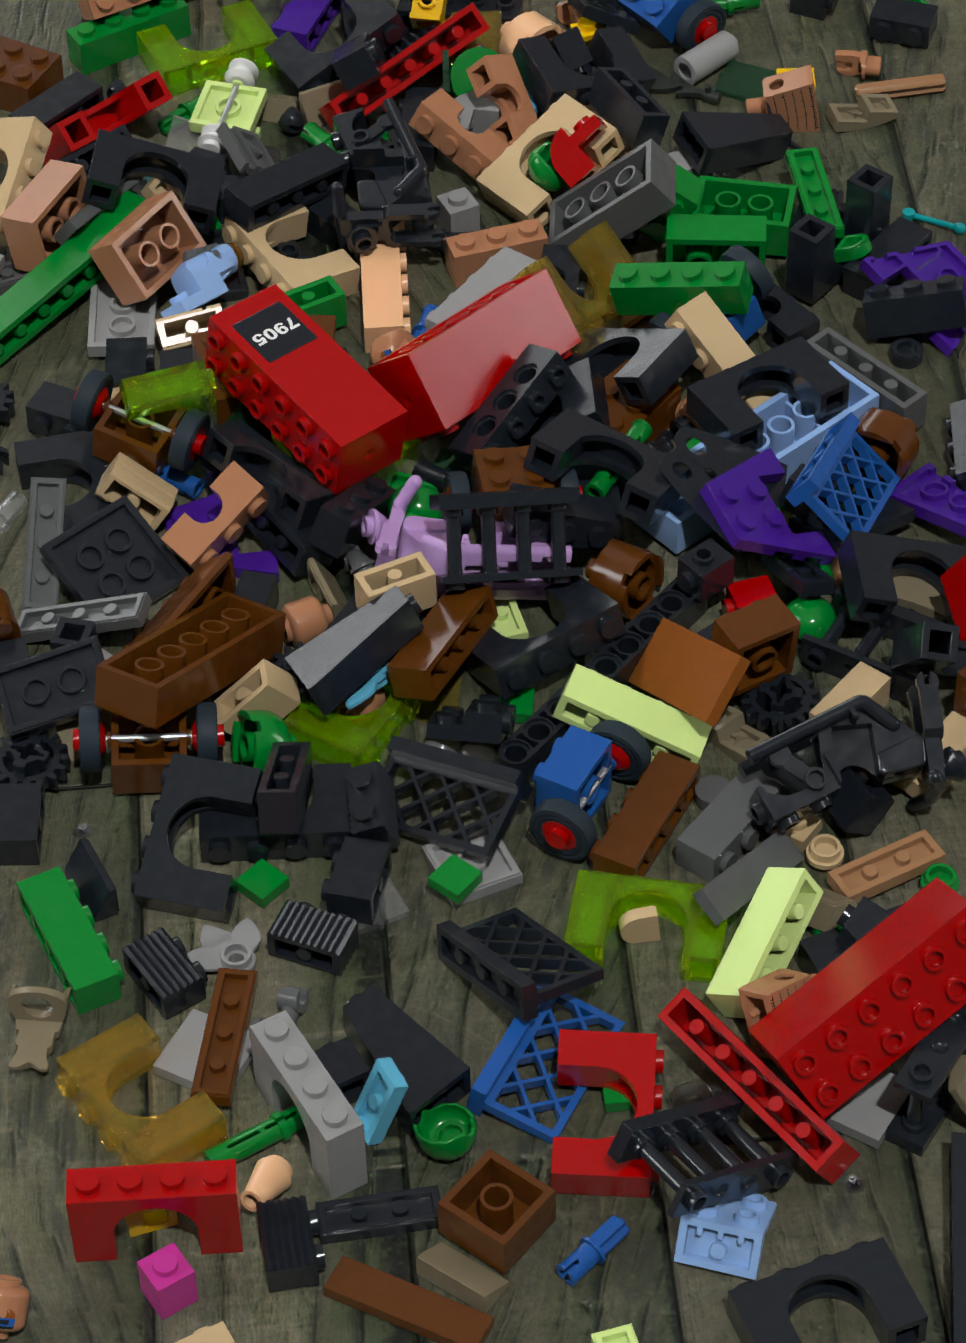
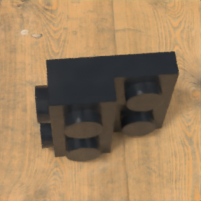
M481 694L479 699H473L465 713L463 707L443 706L442 710L436 711L428 721L426 738L501 744L506 734H511L512 727H515L516 705H510L508 701H501L502 697L499 695Z

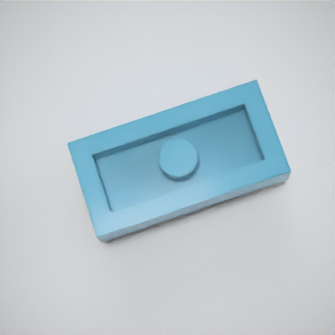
M391 1057L376 1059L354 1107V1111L364 1124V1136L367 1145L382 1144L409 1087Z

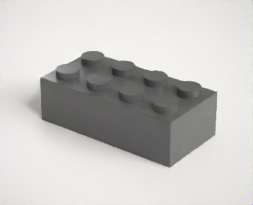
M649 139L552 200L550 203L549 244L583 246V260H591L597 253L617 244L631 232L640 230L649 221L661 214H666L676 205V161L653 139Z

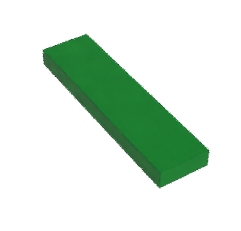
M818 148L786 150L785 161L793 185H797V197L803 216L805 217L809 213L836 226L835 238H843L845 228Z

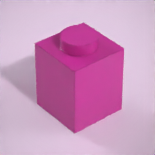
M174 1242L137 1262L141 1291L162 1320L199 1300L195 1271Z

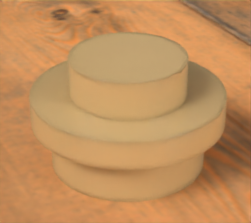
M820 834L815 836L807 845L806 859L810 865L817 869L831 870L843 862L844 848L835 836Z

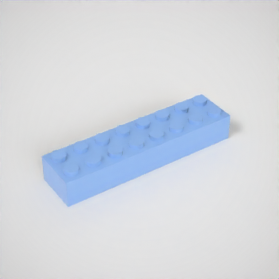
M829 361V363L850 382L847 409L819 421L800 401L783 392L778 393L753 409L764 421L763 447L756 451L762 452L771 448L777 459L787 465L785 484L802 463L807 464L827 430L850 412L859 419L869 408L875 407L879 409L880 394L833 361ZM700 442L689 450L695 454L699 451H706V447ZM683 497L675 502L649 528L635 522L675 554L680 553L714 531Z

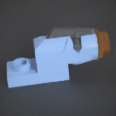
M224 242L184 252L182 255L183 263L177 267L171 276V282L178 295L169 300L172 306L160 312L162 317L195 310L229 291L224 280L230 275L237 273L242 266L244 256L241 249L234 243Z

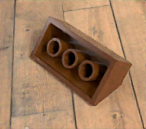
M225 552L200 564L190 576H186L179 589L171 598L163 602L157 614L143 625L136 638L130 644L125 645L122 650L226 591L234 593L236 579L233 554Z

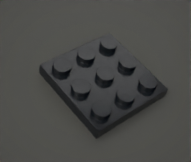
M126 495L45 543L39 551L78 602L147 592L152 599L151 604L180 587L183 579L186 576H190Z

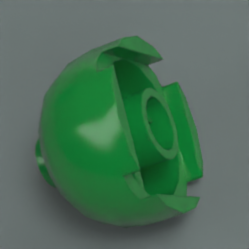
M240 710L237 714L243 716L241 722L234 721L232 726L233 762H240V765L260 768L264 772L273 742H297L296 737L290 733L288 725L283 719L271 711Z

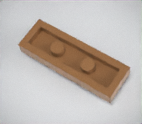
M923 829L828 871L827 883L834 892L859 903L863 896L866 898L873 897L922 875L933 864H945L946 853L930 834Z

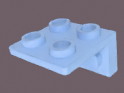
M756 1193L700 1210L695 1214L682 1215L674 1261L756 1280L759 1274L765 1234L776 1213L777 1203L769 1201L765 1196Z

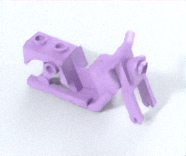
M412 475L394 499L389 520L376 509H370L367 516L362 517L361 533L363 537H367L369 544H375V552L378 555L374 567L421 551L436 575L448 574L446 520L420 516H407L405 518L408 504L422 485V479L419 475ZM495 520L498 571L517 570L516 538L509 537L504 522H497ZM464 534L461 540L463 573L483 572L482 544H471L469 535ZM531 540L532 567H552L551 543ZM566 545V560L571 562L572 547ZM541 578L517 579L521 583H493V581L467 584L491 586L494 600H547L544 588L553 583H544ZM436 583L437 594L442 597L446 591L445 584Z

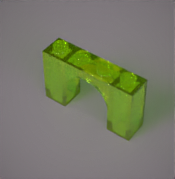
M250 0L221 7L223 32L230 41L226 45L209 51L191 50L181 46L167 26L163 24L136 32L139 58L150 74L157 70L159 71L172 96L203 87L206 80L219 82L225 80V73L229 69V64L235 58H245L252 61L258 70L274 66L264 49L278 38Z
M199 360L122 379L119 389L128 420L181 408H188L187 411L192 408L204 411L213 394L212 389H216V382L212 369H206L204 360Z
M389 680L382 687L387 700L373 712L359 716H345L331 712L324 717L315 704L302 699L301 704L289 714L284 722L288 725L290 733L295 735L297 742H311L312 760L321 764L351 763L352 768L374 761L379 762L381 754L387 748L392 736L399 737L401 730L407 722L413 721L416 718L420 706L425 700L395 697L391 681Z
M578 869L564 941L604 968L609 938L615 927L619 925L620 917L629 910L656 905L658 916L673 922L684 934L681 980L711 983L725 954L731 916L718 926L712 922L693 896L694 893L706 884Z

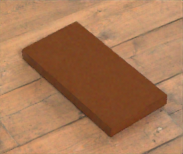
M663 617L628 682L704 723L715 727L751 661Z

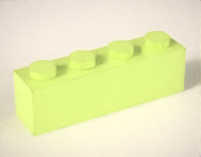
M577 663L564 687L552 716L589 732L597 723L603 720H616L625 723L638 731L647 741L651 750L650 762L653 761L658 751L661 750L697 764L712 729V726Z
M767 868L705 993L724 1017L745 1018L738 991L740 987L778 969H787L824 893L805 868Z

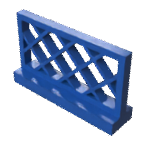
M852 412L827 430L785 497L794 507L804 501L843 542L850 532L845 522L850 523L854 531H870L900 480V477L855 431L861 421ZM853 448L859 453L860 457L855 456ZM842 463L847 464L850 474L845 473ZM859 467L864 468L867 478L862 477ZM877 473L886 481V483L879 481ZM832 480L837 482L839 491L834 490ZM849 484L854 485L857 495L852 494ZM866 488L871 489L874 499L869 498ZM818 496L826 498L829 508L818 498ZM838 501L844 503L846 512L841 511ZM856 505L861 506L864 516L859 515Z
M536 984V987L542 988L549 984ZM564 994L538 1004L537 1018L524 1022L515 1016L473 1084L466 1108L479 1117L486 1111L553 1145V1137L561 1136L590 1087L573 1086L574 1095L557 1098L552 1086L553 1083H557V1073L548 1074L543 1060L558 1057L559 1029L579 1028V1030L588 1031V1025L600 1024L610 1029L611 1032H622L625 1022L569 994ZM558 1003L570 1009L574 1019L556 1022L552 1013L555 1004ZM552 1033L557 1047L539 1051L534 1040L535 1037ZM535 1062L540 1076L521 1080L517 1071L518 1065ZM544 1086L549 1100L530 1104L525 1089ZM517 1091L522 1106L508 1108L496 1101L501 1094ZM553 1109L557 1119L553 1130L538 1123L534 1113Z

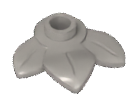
M249 918L240 921L232 933L205 924L200 935L201 948L188 952L187 958L192 963L198 961L203 966L205 972H217L218 968L254 970L256 966V955L254 952L261 943L260 932Z

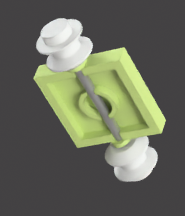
M245 58L233 59L225 73L226 82L206 80L189 120L190 131L201 133L197 140L198 147L223 155L227 153L216 132L222 122L227 123L230 129L234 125L254 132L268 96L266 88L254 87L259 70L252 61Z

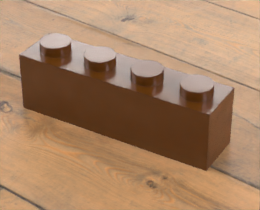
M467 584V589L445 591L422 620L424 628L404 645L386 666L387 676L391 681L395 697L435 700L498 617L491 586Z
M661 750L658 751L653 761L640 776L636 787H631L627 791L620 812L618 814L613 813L610 817L603 838L601 840L597 839L591 849L589 859L593 861V878L635 893L694 799L695 785L700 781L699 764Z

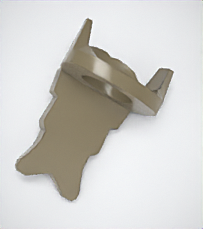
M13 984L7 1003L11 1013L16 1018L15 1030L17 1038L15 1045L17 1051L8 1064L10 1070L30 1068L40 1072H47L49 1070L47 1059L54 1050L55 1039L60 1037L64 1028L63 1020L66 1016L71 996V987L61 992L46 987H18L17 984ZM37 997L48 1001L51 1006L24 1005L23 1001L27 998Z

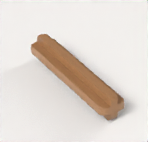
M938 73L861 83L855 85L854 95L858 102L860 94H889L891 98L937 93L945 91L946 80L943 74Z

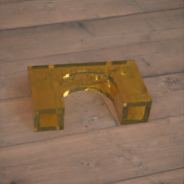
M606 220L586 231L567 247L588 276L594 291V301L584 299L573 292L547 256L525 267L511 279L513 280L546 268L580 338L585 335L583 331L586 328L601 327L605 323L603 318L610 322L619 316L609 290L615 264L635 263Z
M139 1013L56 1058L59 1075L55 1077L57 1087L65 1098L72 1097L76 1102L78 1113L87 1125L93 1123L98 1130V1136L104 1147L109 1152L114 1150L118 1154L121 1166L193 1162L203 1156L202 1151L228 1140L226 1117L204 1091L199 1092L170 1110L154 1116H133L119 1110L112 1103V1099L117 1091L128 1082L153 1069V1064L161 1054L159 1037Z

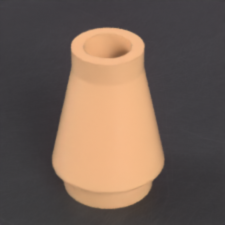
M269 1155L259 1159L245 1190L240 1195L242 1205L249 1211L257 1212L256 1204L259 1201L263 1203L267 1200L271 1201L287 1190L291 1185L293 1175L290 1164L278 1155Z

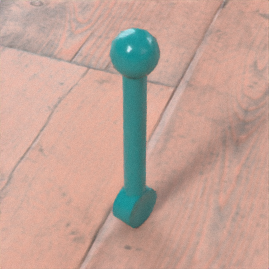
M905 208L902 211V217L909 221L915 219L954 230L957 235H962L966 231V226L962 222L950 223L915 213V210L912 208Z

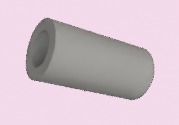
M719 31L676 58L674 61V71L683 80L693 85L736 58L739 52L738 41L729 32Z

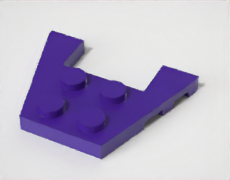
M949 241L914 247L911 252L899 254L897 251L890 252L885 257L874 259L873 256L866 257L859 266L875 285L886 284L900 274L907 280L919 279L922 282L936 280V278L942 275L950 274L955 277L964 276L966 282V258ZM966 327L930 331L927 337L949 357L965 334Z
M771 448L760 452L709 481L699 492L733 549L772 556L778 551L788 553L791 559L804 561L806 557L817 558L818 564L830 565L837 556L822 531L793 534L784 515L778 510L764 484L779 482L786 473Z
M215 494L172 508L165 517L167 531L184 513L199 523H208L215 520L222 510V501ZM236 540L232 544L227 543L219 552V555L225 552L233 554L236 578H240L242 571L247 570L277 575L278 582H280L277 557L270 550L239 553ZM172 552L187 572H193L188 565Z

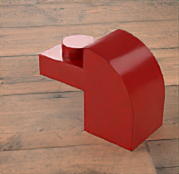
M592 115L590 118L585 116L579 120L573 127L575 132L572 135L568 130L561 127L552 140L550 149L552 164L558 174L571 188L601 169L585 150L608 127L596 115Z

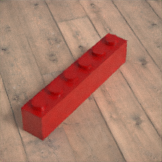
M472 2L383 63L380 74L349 91H343L318 110L331 130L335 132L332 116L361 107L364 110V115H368L382 105L385 99L392 98L489 30L490 27Z
M686 987L657 1015L815 1172L833 1185L860 1156L833 1127L822 1119L802 1097Z

